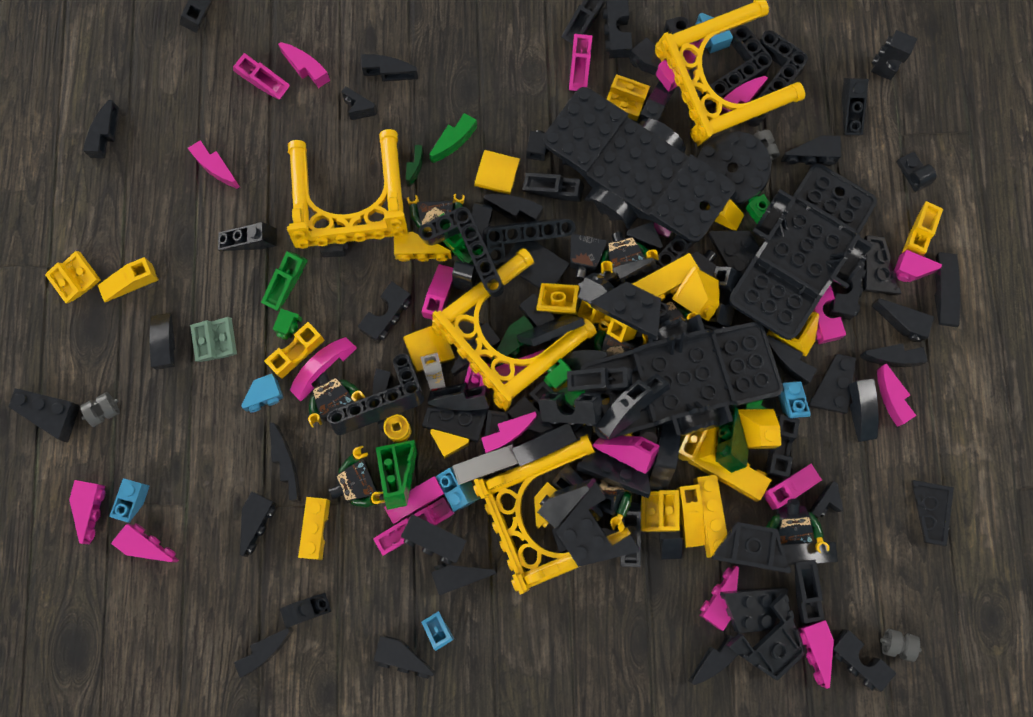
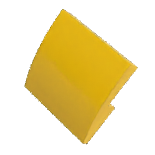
M616 74L606 100L627 112L630 119L637 121L650 86Z
M484 150L474 186L510 195L520 159Z
M75 251L63 263L57 262L45 274L65 303L74 301L101 281L79 251Z
M433 326L403 337L416 373L424 370L421 361L422 356L438 353L440 364L455 358L449 342L446 339L444 340L441 335L437 336L432 329ZM429 360V361L426 362V364L433 363V362H436V361H435V360Z
M680 490L651 491L649 499L641 496L642 532L680 531Z

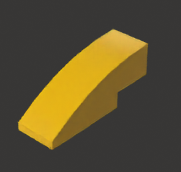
M927 201L924 203L909 233L902 253L909 250L921 256L925 255L930 240L935 235L943 211L942 208Z

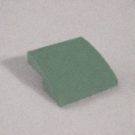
M225 317L215 321L206 320L190 325L195 362L237 355L232 318Z

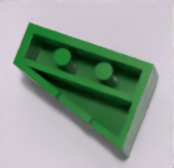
M415 440L376 447L387 510L407 506L417 456Z

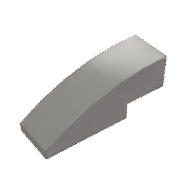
M509 445L453 465L452 468L458 484L461 485L518 464L512 450L513 446Z

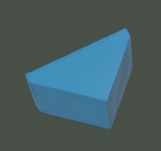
M439 611L422 621V625L435 651L454 640Z

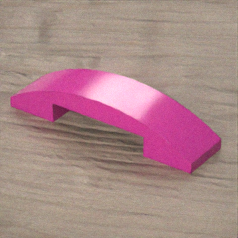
M346 337L327 345L303 366L294 379L290 391L302 401L314 389L311 384L338 358L344 361L357 347Z

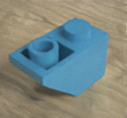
M700 13L695 25L714 17ZM730 30L712 37L707 42L705 48L708 49L709 53L730 46L733 39Z
M272 373L254 380L241 405L242 408L252 413L259 411L261 406L267 404L271 406L279 403V400L284 397L277 377Z
M802 382L782 383L783 391L778 395L782 412L789 418L810 417L811 414Z
M452 467L436 476L453 512L465 508L480 499L476 495L471 481L461 485L458 484Z
M123 478L109 517L130 523L143 506L150 486Z

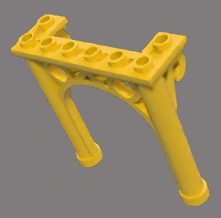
M754 0L753 3L674 34L666 32L655 45L656 56L661 59V62L667 60L669 68L673 70L675 83L680 87L682 99L689 108L690 118L696 124L691 129V137L697 143V146L702 145L713 134L805 98V90L802 84L796 82L753 101L736 104L718 96L705 78L702 67V55L707 42L720 33L768 15L769 7L766 0ZM703 39V41L699 45V48L690 44L695 41ZM683 51H691L696 56L695 63H687L683 56ZM696 67V70L693 71V80H691L687 70ZM695 89L701 91L702 94L705 92L706 95L700 100ZM705 100H711L716 103L715 113L712 114L706 110ZM722 107L732 110L725 114L719 115L722 111Z
M387 129L379 134L384 175L382 194L371 206L352 214L329 213L321 210L311 201L309 196L306 143L301 140H293L288 143L291 163L293 223L287 226V231L295 248L304 249L309 246H326L333 243L344 244L350 241L362 242L367 239L379 240L385 237L408 235L403 210L397 151L398 133L395 130ZM386 199L388 202V211L385 208L381 207L385 203ZM308 207L315 213L310 220ZM375 212L384 215L383 220L376 222L370 221L369 217ZM364 218L366 224H365V225H357L358 223H361V222H362L361 219ZM321 219L329 221V225L325 228L314 227L315 223ZM334 222H337V225H342L344 227L334 228Z
M524 248L516 252L513 258L497 269L503 284L506 285L531 266L534 260L531 254ZM481 281L444 310H439L438 312L435 310L432 317V329L437 336L441 335L444 340L446 339L451 345L454 344L458 348L457 352L460 357L466 358L470 362V368L475 374L479 373L481 375L482 381L488 389H493L495 404L500 409L503 408L507 411L515 396L556 364L560 358L565 357L587 338L593 337L597 331L594 325L584 318V326L567 332L539 355L529 359L507 357L496 351L482 334L479 325V311L485 300L491 295H489ZM492 283L490 290L497 289L499 283ZM475 306L474 317L463 315ZM462 321H468L474 324V331L470 334H465L458 325ZM477 335L475 339L477 348L474 350L466 340H471ZM481 357H489L491 360L494 357L496 359L492 361L489 368ZM498 363L509 364L510 374L504 377L499 375L495 370V365ZM514 366H527L514 376Z
M588 434L580 437V440L523 466H517L490 479L474 480V491L478 497L480 496L481 499L486 500L484 506L488 515H492L494 520L492 526L495 533H499L501 541H499L503 552H507L509 557L507 560L508 566L511 571L514 570L515 572L512 575L513 580H511L513 588L516 592L519 591L520 595L529 591V588L578 568L569 552L555 553L548 551L532 539L523 522L521 505L526 488L535 478L595 453ZM523 482L518 494L508 489L513 485ZM506 493L511 494L516 499L512 510L504 509L501 503V497ZM516 513V517H513L512 526L508 529L503 514L510 515ZM625 527L622 532L618 531L607 537L612 545H614L631 533L628 527ZM512 536H518L522 541L526 540L528 543L523 544L517 551ZM527 547L537 551V561L534 564H528L525 561L523 551ZM542 554L557 558L539 566L542 561Z

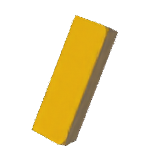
M718 426L708 429L701 444L699 458L703 461L722 466L716 462Z

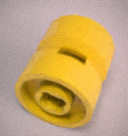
M396 414L385 420L384 432L391 441L401 443L410 437L411 426L404 416Z

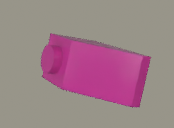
M906 250L899 256L894 271L899 280L912 282L933 274L942 267V264Z

